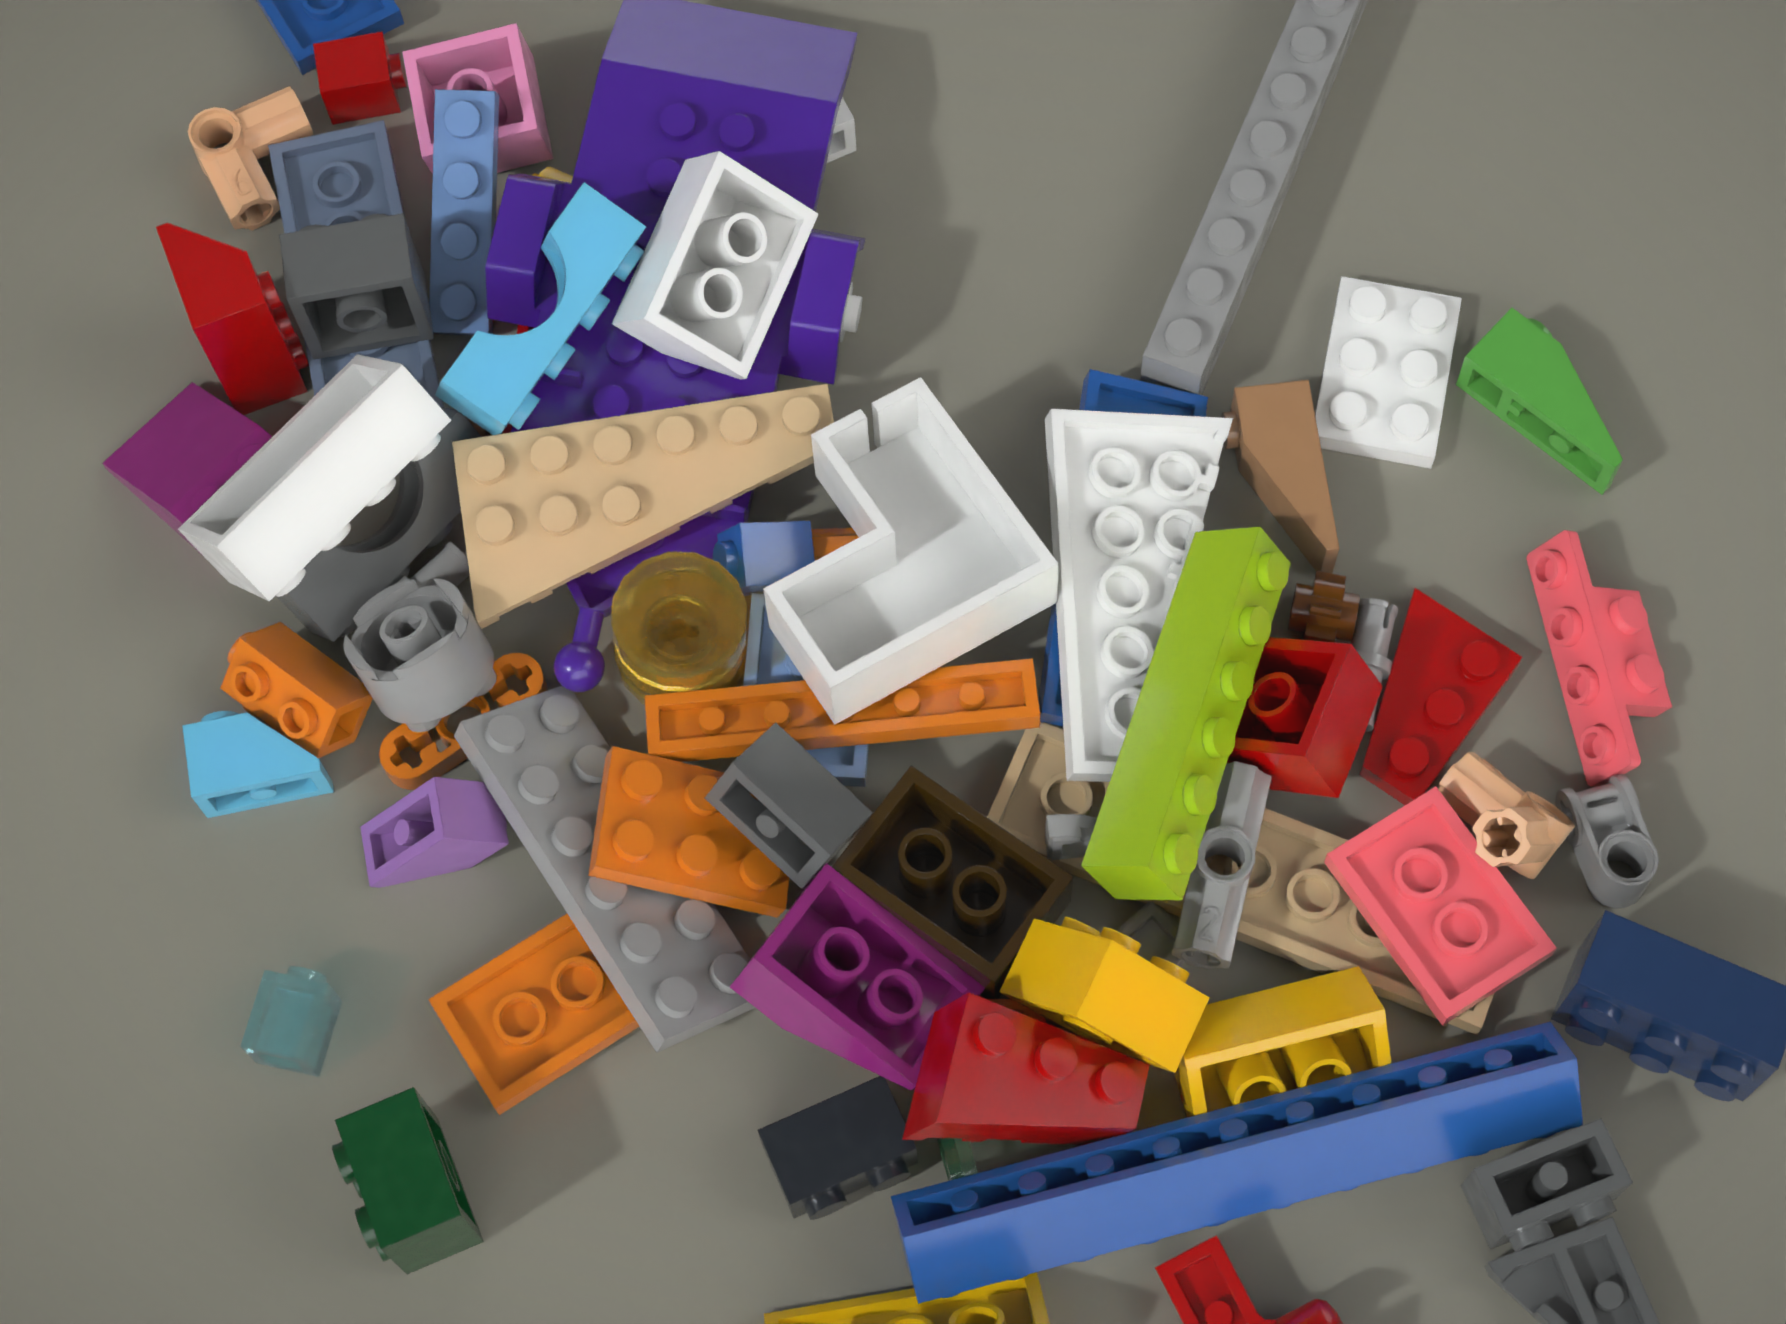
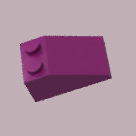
M191 382L102 464L105 469L194 547L178 528L261 449L272 436L261 426Z
M827 863L800 894L730 985L732 990L782 1029L911 1091L916 1086L934 1012L968 992L980 996L985 989L979 982Z

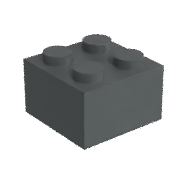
M404 213L395 215L373 214L364 217L360 221L331 226L315 224L303 227L296 232L279 234L286 298L313 359L434 339L426 277Z

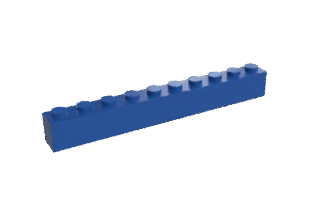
M1550 1021L891 1196L893 1209L918 1304L938 1298L953 1297L964 1291L1005 1280H1017L1042 1270L1072 1262H1084L1098 1255L1139 1244L1155 1243L1169 1236L1207 1226H1218L1236 1218L1270 1209L1285 1208L1296 1202L1337 1191H1349L1363 1184L1404 1173H1416L1434 1165L1468 1156L1483 1155L1494 1149L1535 1138H1547L1557 1132L1580 1127L1583 1125L1577 1058Z

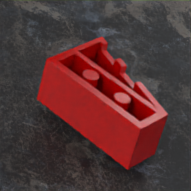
M968 992L934 1012L902 1140L962 1138L964 1142H983L987 1139L1021 1140V1143L1086 1145L1120 1136L1137 1128L1150 1064Z

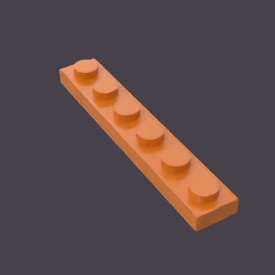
M1033 658L939 667L835 725L805 680L645 695L648 754L679 762L739 757L774 723H777L805 750L1040 728V709Z

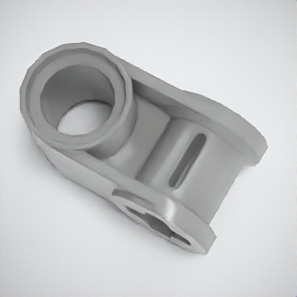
M1618 774L1610 777L1609 783L1579 792H1575L1569 787L1557 791L1556 807L1566 814L1575 825L1566 839L1573 847L1586 880L1587 888L1593 898L1602 905L1614 909L1627 908L1635 904L1644 894L1655 875L1659 858L1657 849L1652 842L1641 815L1639 801L1631 781L1626 775ZM1618 860L1626 863L1633 869L1636 878L1626 879L1616 875L1610 869L1608 862Z

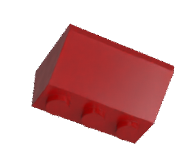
M168 222L156 226L192 329L234 409L242 415H246L308 392L300 373V369L309 366L308 358L298 333L294 330L284 303L281 302L269 270L257 274L247 251Z

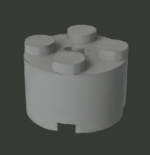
M433 578L437 586L419 587L416 581L412 579L396 583L382 590L369 599L354 616L353 620L357 628L351 641L346 635L344 639L345 655L380 711L389 719L406 724L413 732H425L434 728L443 717L462 708L474 697L487 693L492 689L497 678L493 669L494 653L491 644L481 627L477 624L459 589L444 579Z

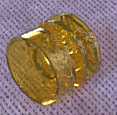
M668 551L643 560L623 577L612 599L611 629L615 663L624 686L642 704L645 705V695L737 686L745 669L747 603L738 581L719 562L695 552ZM685 639L689 650L683 652L676 651L673 640Z

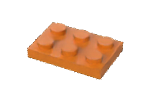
M612 746L605 757L588 876L778 918L786 910L789 877L705 799L724 772Z
M568 914L563 915L428 999L499 1115L640 1027Z

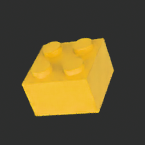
M1064 917L1061 926L1038 919L1033 920L999 991L1077 1036L1174 1073L1180 1064L1210 998L1186 984L1190 973L1180 966L1156 956H1152L1149 962L1138 955L1141 944L1133 938L1108 927H1103L1100 933L1091 926L1070 917Z

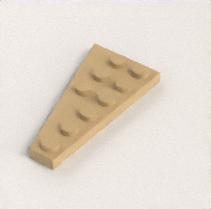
M828 384L453 441L455 469L477 624L483 629L499 621V616L529 601L533 604L553 594V589L587 572L593 574L679 531L681 525L709 511L713 514L733 504V499L765 483L771 485L814 463L811 434L834 423Z

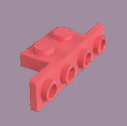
M1563 530L1527 555L1526 560L1586 782L1589 786L1598 787L1609 783L1610 777L1626 774L1637 768L1641 763L1629 716L1656 717L1672 708V704L1640 592L1592 586L1578 533L1576 531Z

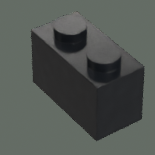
M882 1076L871 1079L757 1130L763 1149L793 1218H797L805 1213L808 1214L810 1220L830 1215L848 1203L846 1195L868 1185H871L874 1192L888 1189L910 1176L908 1167L918 1163L917 1148L914 1141L902 1140L906 1124L886 1079Z

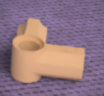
M290 86L233 111L218 107L205 109L195 115L188 129L189 139L200 166L212 184L235 230L245 228L251 231L270 223L275 213L280 210L279 201L257 159L270 154L268 145L314 135L302 105ZM228 143L224 147L214 149L219 144Z
M1467 752L1457 763L1451 766L1439 782L1438 790L1456 814L1472 826L1477 839L1475 853L1492 867L1509 866L1519 874L1529 879H1535L1575 827L1571 819L1560 809L1533 792L1522 791L1492 764L1478 756L1475 752Z

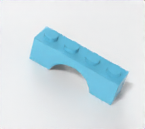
M584 182L551 227L541 246L542 251L554 270L557 280L558 297L554 313L538 327L521 334L495 335L477 331L441 380L435 396L491 435L502 434L508 424L519 430L540 401V398L531 393V391L543 374L555 380L576 349L566 343L579 324L589 331L609 304L610 299L601 293L611 278L616 276L624 282L645 251L638 247L636 243L646 226Z

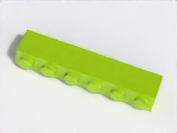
M1261 527L1199 531L1194 534L1081 864L1115 899L1182 901L1191 872L1196 867L1198 850L1210 813H1212L1216 805L1217 791L1228 757L1234 749L1235 735L1246 701L1252 693L1253 679L1264 645L1271 634V624L1282 589L1286 586L1291 563Z

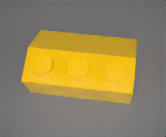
M1359 966L1207 1004L1180 1064L1174 1073L1186 1117L1391 1064L1385 1008Z

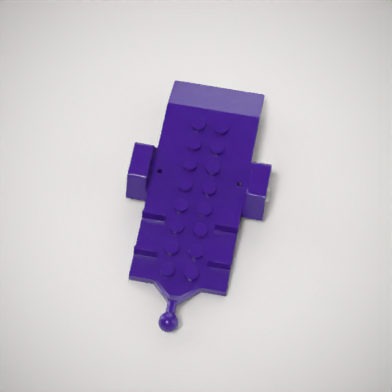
M623 0L601 59L572 182L527 174H510L507 177L485 267L487 319L536 328L554 313L558 297L557 280L554 270L542 251L541 246L551 227L584 182L646 226L636 243L644 251L685 160L717 151L727 155L816 212L837 113L853 60L857 33L683 0ZM812 228L746 379L741 380L662 354L612 325L613 319L640 262L639 260L624 282L616 276L611 278L601 293L610 299L609 304L589 331L580 324L577 326L566 342L576 349L555 380L543 374L531 391V393L540 398L539 403L522 427L518 430L512 426L511 432L776 392L780 374L834 385L837 373L839 343H842L845 331L856 333L859 324L862 297L852 295L853 282L851 281L857 253L863 250L865 238ZM755 489L733 499V504L713 514L709 511L681 525L679 531L593 574L587 572L566 583L579 608V614L572 642L562 647L554 660L556 679L564 688L573 692H586L596 687L602 680L605 672V661L601 652L597 649L604 617H608L671 577L722 587V580L716 577L713 568V549L718 542L717 534L739 523L748 522Z

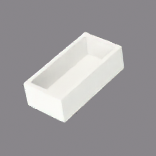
M357 354L178 530L229 583L267 601H270L275 595L277 597L283 596L301 582L306 573L304 567L321 550L328 551L348 535L351 530L349 522L366 505L373 506L379 503L393 490L396 485L394 477L410 461L421 460L435 449L441 439L438 433L451 419L403 364Z

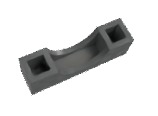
M440 407L451 421L438 433L441 439L432 452L421 460L410 461L399 472L400 486L396 505L388 520L376 533L354 544L336 545L328 551L321 550L304 567L306 573L301 582L289 593L277 597L311 633L333 642L338 637H344L352 633L357 628L353 618L358 610L377 593L396 584L403 576L407 577L410 572L409 564L424 548H431L437 545L449 534L453 527L451 520L461 511L452 442L482 437L463 414L454 409Z

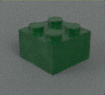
M414 1087L335 1119L342 1139L341 1142L332 1145L337 1166L345 1183L348 1185L353 1182L359 1197L363 1198L365 1205L355 1209V1216L367 1246L370 1249L376 1247L383 1262L391 1259L408 1275L484 1242L440 1122Z

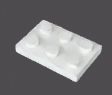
M1341 276L1315 412L1322 449L1432 468L1436 455L1462 298Z

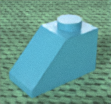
M217 711L204 716L201 722L182 725L191 797L207 818L334 792L333 781L319 758L247 712L238 714L234 711Z

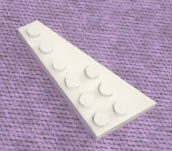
M1051 409L1045 418L1053 557L1058 562L1056 614L1067 781L1110 782L1194 534L1195 532L1203 531V518L1210 492L1215 487L1220 468L1218 466L1224 441L1228 438L1233 418Z

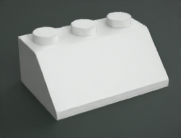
M720 151L685 160L645 248V252L613 319L612 325L662 354L740 380L746 379L815 224L818 213Z

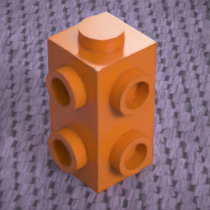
M282 622L255 632H247L236 640L228 653L227 660L230 664L220 689L242 704L249 714L262 719L281 735L317 758H321L355 742L373 699L362 681Z

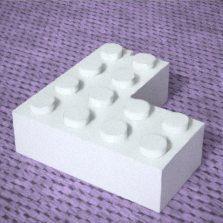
M921 377L872 402L874 443L877 449L870 452L867 417L861 409L811 434L815 476L859 538L763 588L769 628L834 725L1057 603L1058 562Z

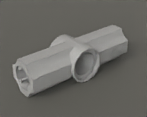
M1236 761L1227 763L1217 791L1216 805L1212 813H1210L1198 850L1197 864L1193 872H1191L1172 950L1173 956L1184 960L1189 965L1206 969H1228L1230 967L1247 887L1255 864V851L1272 776L1263 773L1257 766ZM1213 855H1225L1237 864L1239 871L1231 875H1219L1207 866L1205 860Z

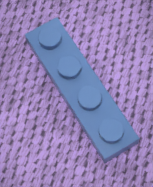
M435 89L429 299L433 334L474 335L477 331L493 334V320L487 319L485 267L496 224L499 94L496 91Z

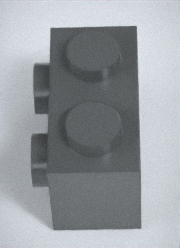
M774 723L731 763L705 797L713 807L801 889L847 844L873 813L777 723Z
M1602 1118L1474 1168L1462 1183L1461 1188L1490 1250L1510 1242L1514 1252H1517L1553 1237L1554 1235L1549 1227L1551 1225L1574 1217L1577 1226L1581 1227L1614 1213L1617 1209L1613 1200H1616L1633 1181Z

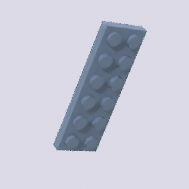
M384 120L268 145L284 233L296 232L303 227L315 224L331 226L360 221L364 217L373 214L395 215L404 213L405 216L391 143ZM431 339L320 359H313L305 341L314 395L359 354L403 364L439 407H444L443 400L435 396L440 383Z

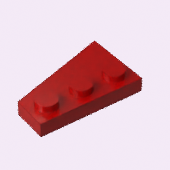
M1414 588L1392 661L1390 675L1359 775L1403 805L1410 803L1429 791L1518 668L1523 657L1417 588Z

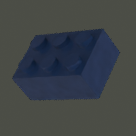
M1605 910L1577 950L1551 1020L1565 1025V1031L1571 1037L1583 1043L1594 1046H1602L1604 1043H1607L1630 1053V1060L1646 1070L1663 1074L1668 1073L1670 1070L1694 1080L1695 1088L1709 1097L1721 1101H1733L1735 1098L1744 1101L1779 1069L1786 1049V985Z

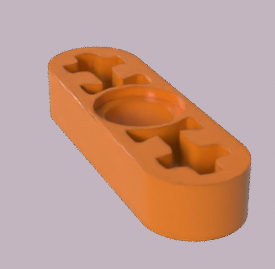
M509 653L494 661L493 669L497 678L489 693L493 702L496 700L499 708L548 691L543 671L539 663L531 656L523 653ZM515 674L521 681L526 679L529 690L519 696L514 690L508 691L505 680ZM482 695L474 697L463 706L475 708L481 714L491 711L488 702ZM450 715L443 717L438 725L435 726L442 742L448 747L442 752L438 749L435 741H432L428 731L413 732L404 723L386 735L380 746L379 758L385 772L395 785L403 789L415 790L431 778L443 776L468 758L455 739V734L447 729V721ZM409 746L415 752L420 751L419 754L422 763L413 769L406 762L402 763L403 760L400 752Z

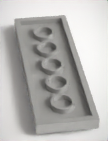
M559 686L459 723L454 735L455 739L656 1053L755 1008L730 988V985L750 961V958L713 903L588 876L605 757L611 748L573 691Z

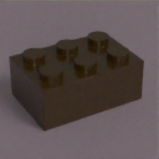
M912 765L832 866L842 876L984 986L985 989L981 995L986 999H998L1002 994L999 991L1033 920L1038 919L1054 924L1071 902L1074 878Z

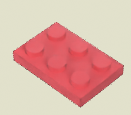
M1435 786L1327 853L1324 863L1443 1026L1551 957L1557 947L1498 868L1492 867L1475 853L1477 840Z

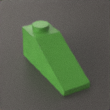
M1511 307L1465 356L1456 386L1603 495L1610 488L1623 458L1562 344L1552 337L1550 331L1541 322L1532 318H1526Z

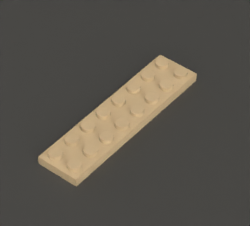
M1040 722V728L1025 729L987 818L1047 858L1045 844L1046 815L1077 814L1098 818L1109 782L1067 781L1064 730L1045 722ZM1265 808L1255 851V864L1249 879L1236 940L1324 975L1359 966L1377 996L1437 1019L1324 863L1327 853L1348 840ZM1213 855L1205 860L1207 866L1219 875H1231L1239 871L1237 864L1225 855ZM1084 857L1060 860L1048 859L1067 873L1100 885L1081 866ZM1185 894L1182 901H1138L1145 904L1154 902L1166 912L1180 917ZM1494 993L1449 1021L1448 1024L1478 1035L1483 1027Z

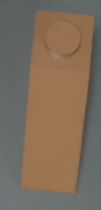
M1309 380L1235 387L1230 411L1222 412L1221 418H1233L1228 438L1224 441L1225 449L1235 448L1238 471L1315 571L1333 573L1340 548Z

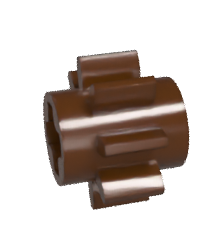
M1316 571L1312 586L1296 583L1287 630L1302 632L1303 640L1335 642V639L1351 642L1358 614L1360 595L1345 592L1346 576Z

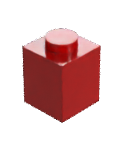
M383 31L313 44L320 94L332 125L401 113L397 89L407 88L404 65L400 53H389Z

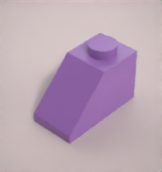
M433 777L360 827L369 886L378 888L472 868L509 844L506 831V817L484 782Z

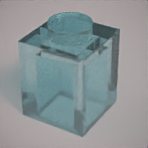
M297 966L288 967L287 974L264 970L240 1046L255 1063L312 1076H320L342 1005V1000L329 983H326L327 977L325 975Z

